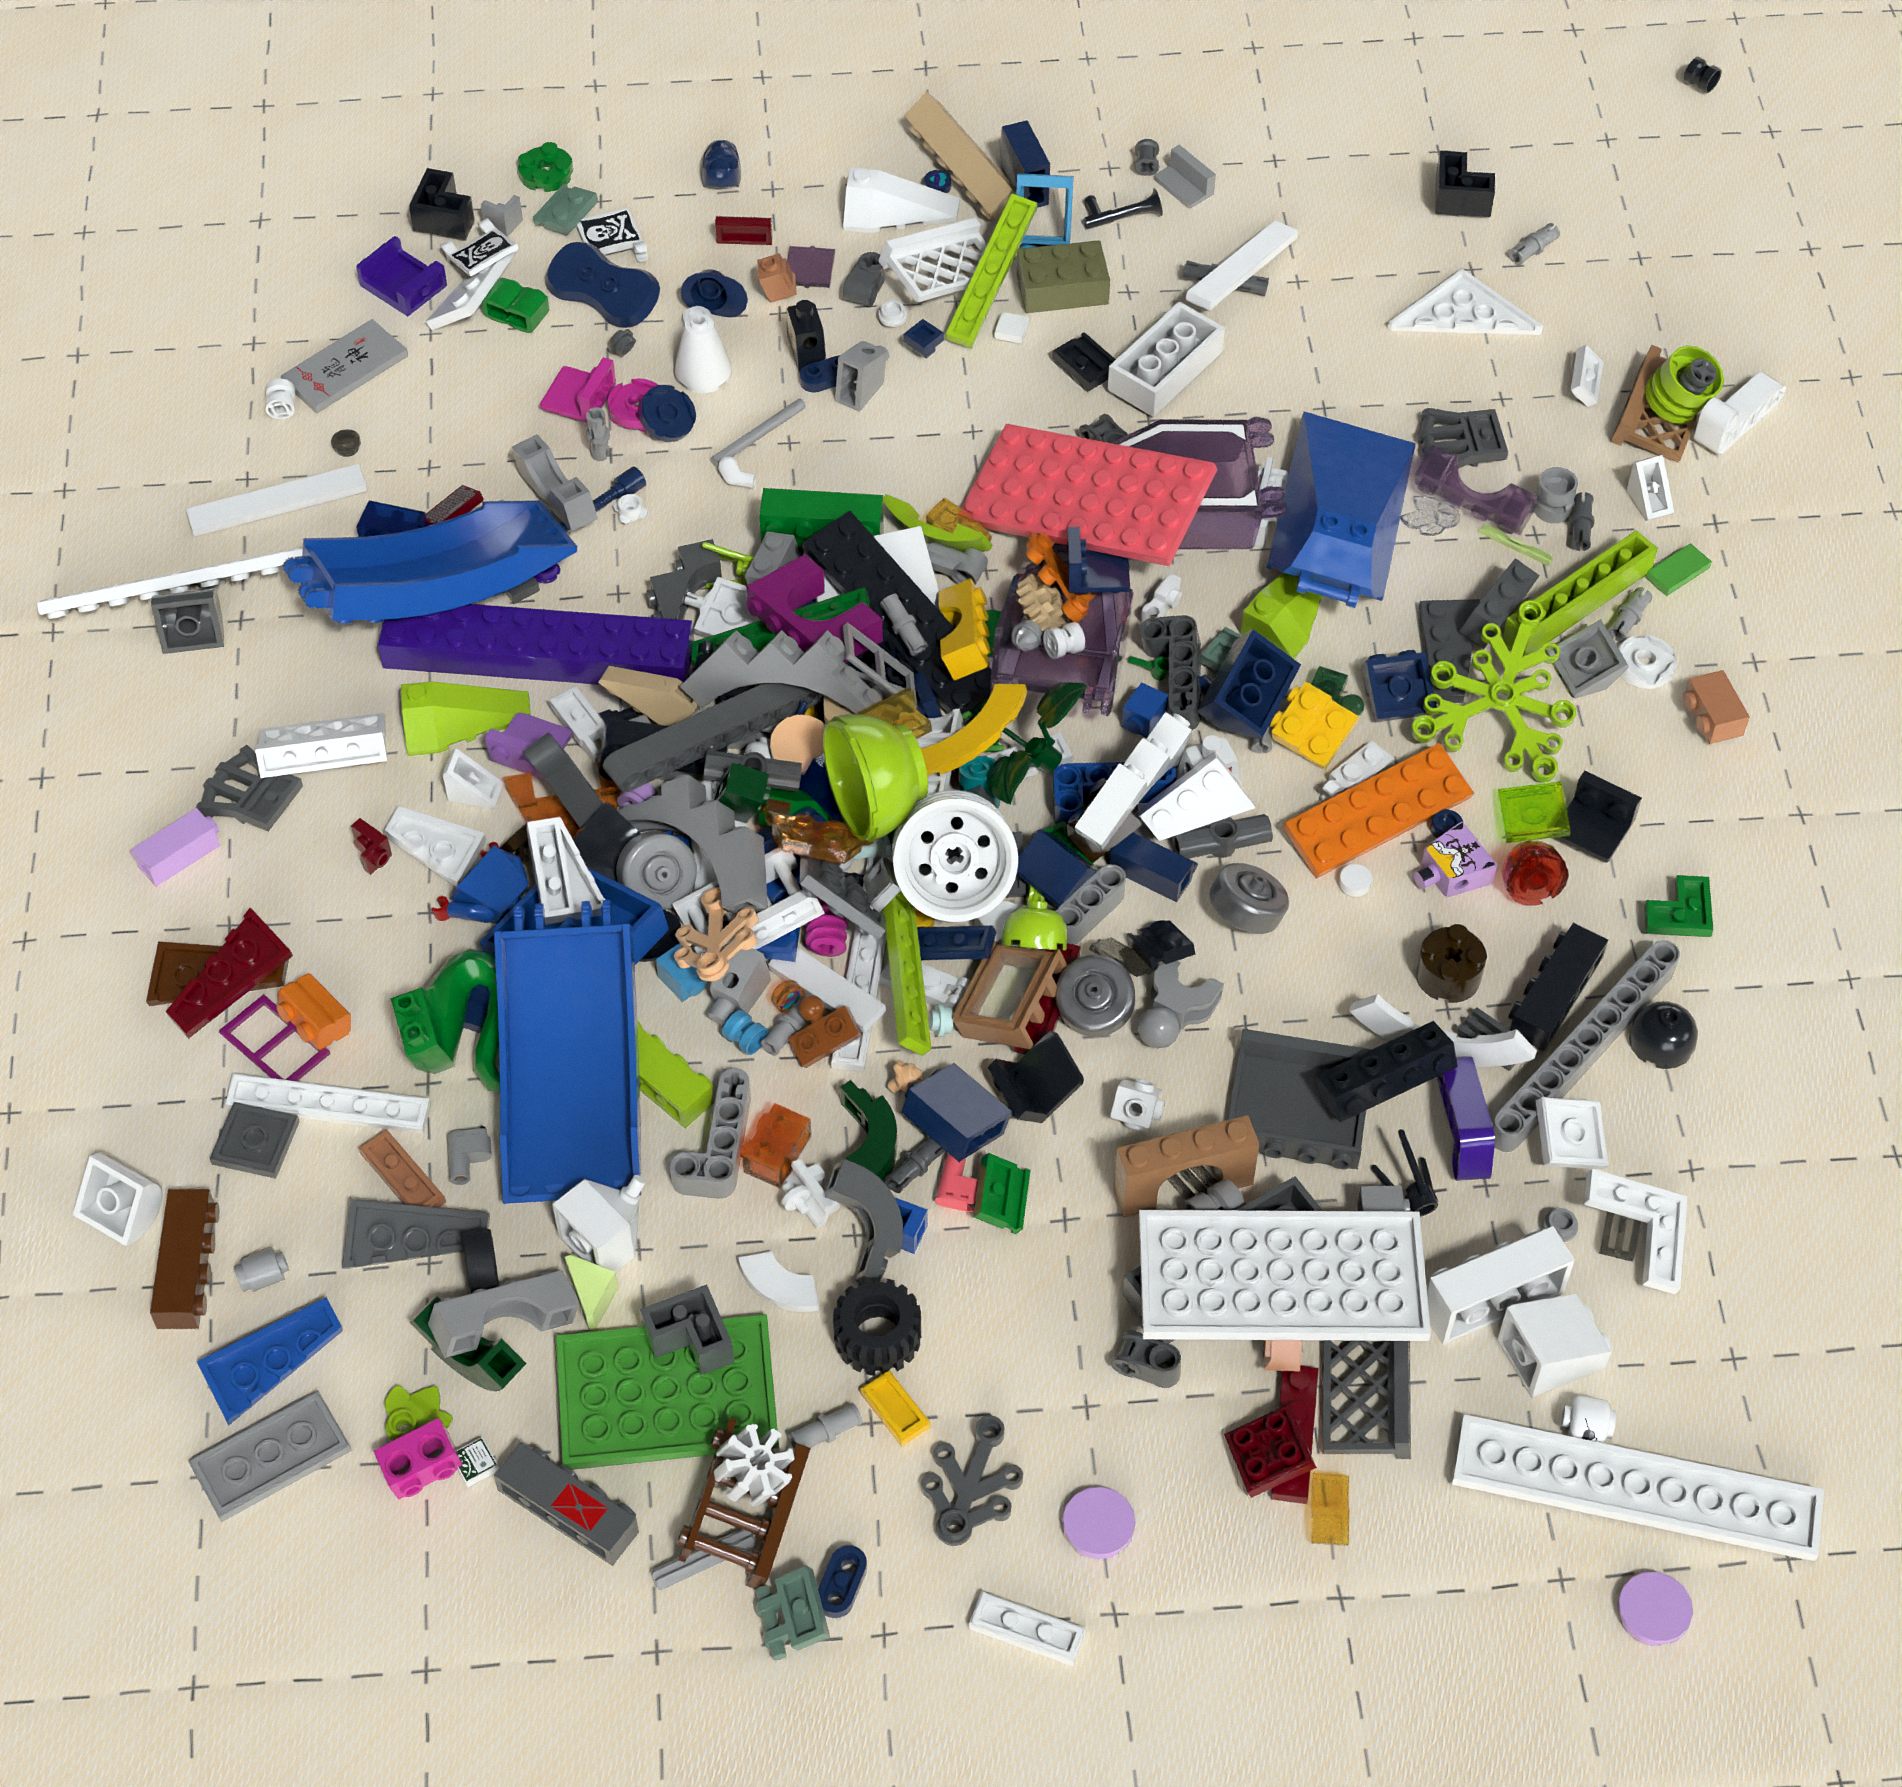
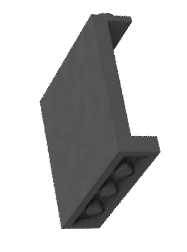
M1242 1029L1228 1120L1249 1115L1259 1141L1258 1153L1265 1154L1270 1158L1284 1157L1296 1159L1306 1164L1320 1163L1332 1165L1343 1170L1349 1168L1358 1170L1366 1111L1343 1122H1339L1321 1101L1316 1075L1372 1049Z

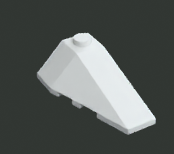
M851 167L846 187L843 230L874 233L880 232L881 227L895 226L896 229H903L905 224L920 222V224L926 226L957 221L960 198L880 170Z

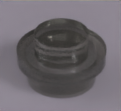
M345 429L333 435L331 444L332 448L340 456L349 457L358 452L361 439L356 431Z

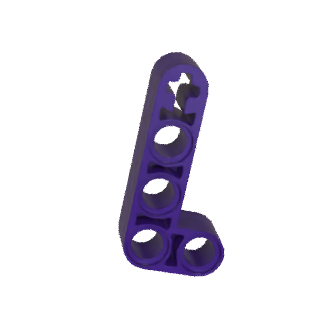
M1456 1057L1458 1067L1437 1077L1454 1141L1452 1153L1454 1178L1456 1181L1490 1179L1495 1149L1493 1125L1473 1057Z

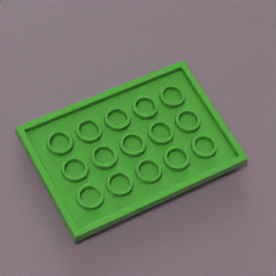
M767 1314L722 1319L732 1342L734 1363L703 1375L700 1374L689 1346L655 1358L643 1327L556 1335L563 1465L571 1470L714 1455L715 1449L710 1448L715 1431L717 1427L723 1429L729 1418L737 1420L732 1435H737L747 1425L752 1424L758 1425L756 1431L759 1440L773 1428L778 1431ZM779 1440L774 1443L771 1449L779 1448Z

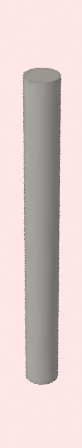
M800 398L712 456V464L715 467H719V461L723 457H734L806 408L804 401Z

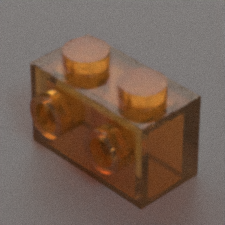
M775 1103L768 1114L764 1113L761 1116L753 1139H748L742 1147L740 1157L743 1159L744 1173L780 1188L792 1169V1162L799 1158L812 1136L811 1119Z

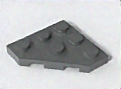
M808 836L801 845L800 885L804 892L812 898L819 897L827 903L828 908L839 917L844 915L853 922V925L859 932L864 935L870 934L878 940L886 931L885 915L881 911L878 912L870 908V903L865 898L867 893L853 876H848L847 878L844 876L845 873L840 867L841 861L836 855Z

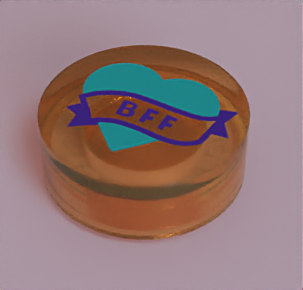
M786 980L773 991L771 1003L781 1013H787L797 1000L804 996V989L795 980Z

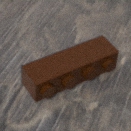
M168 1189L150 1309L151 1317L157 1329H199L200 1316L206 1315L207 1298L204 1295L205 1284H210L211 1265L208 1263L209 1254H213L215 1251V1234L212 1233L213 1223H218L220 1215L219 1204L214 1202L209 1189Z

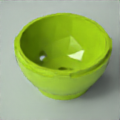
M862 714L834 716L825 725L823 753L826 771L836 804L846 825L859 840L873 842L885 837L909 816L916 802L926 798L928 793L926 765L914 734L904 724L894 726L880 718Z

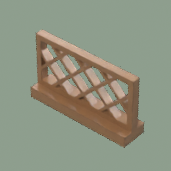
M1651 345L1640 366L1610 442L1622 446L1624 440L1679 463L1698 414L1691 421L1683 423L1685 428L1676 430L1671 422L1659 416L1649 419L1644 410L1651 408L1645 394L1647 379L1667 360L1660 356L1661 348ZM1663 423L1668 432L1658 434L1654 425ZM1646 427L1651 437H1643L1636 434L1635 430ZM1673 439L1678 447L1677 451L1667 447L1663 441Z

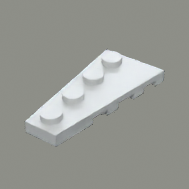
M518 249L475 275H467L426 320L431 330L473 315Z

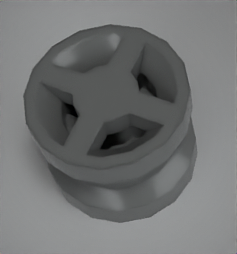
M1695 359L1680 374L1679 383L1685 390L1695 395H1701L1707 389V386H1710L1716 380V369L1706 359Z

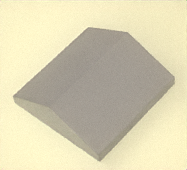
M1601 619L1557 644L1560 648V655L1554 664L1575 699L1606 690L1629 668ZM1547 650L1550 657L1555 656L1553 650Z

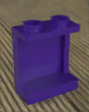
M397 236L383 243L356 266L360 286L407 317L447 286L444 265L434 261L427 266L402 249L400 238Z

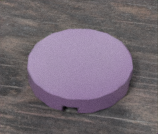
M1104 1487L1087 1488L1073 1496L1067 1503L1063 1515L1064 1536L1068 1543L1070 1542L1075 1547V1550L1083 1556L1093 1559L1111 1558L1119 1554V1551L1123 1550L1125 1546L1127 1547L1132 1541L1135 1530L1134 1510L1128 1500L1115 1490Z
M1644 1572L1632 1577L1623 1586L1617 1602V1610L1625 1631L1637 1641L1650 1646H1661V1644L1669 1642L1671 1644L1678 1641L1688 1630L1693 1616L1692 1600L1685 1587L1673 1577L1660 1572Z

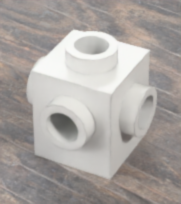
M1123 1079L1118 1085L1110 1118L1123 1121L1126 1127L1134 1130H1144V1127L1149 1129L1155 1120L1160 1121L1163 1114L1165 1101L1160 1100L1162 1089L1155 1088V1084L1148 1080L1135 1079V1082Z

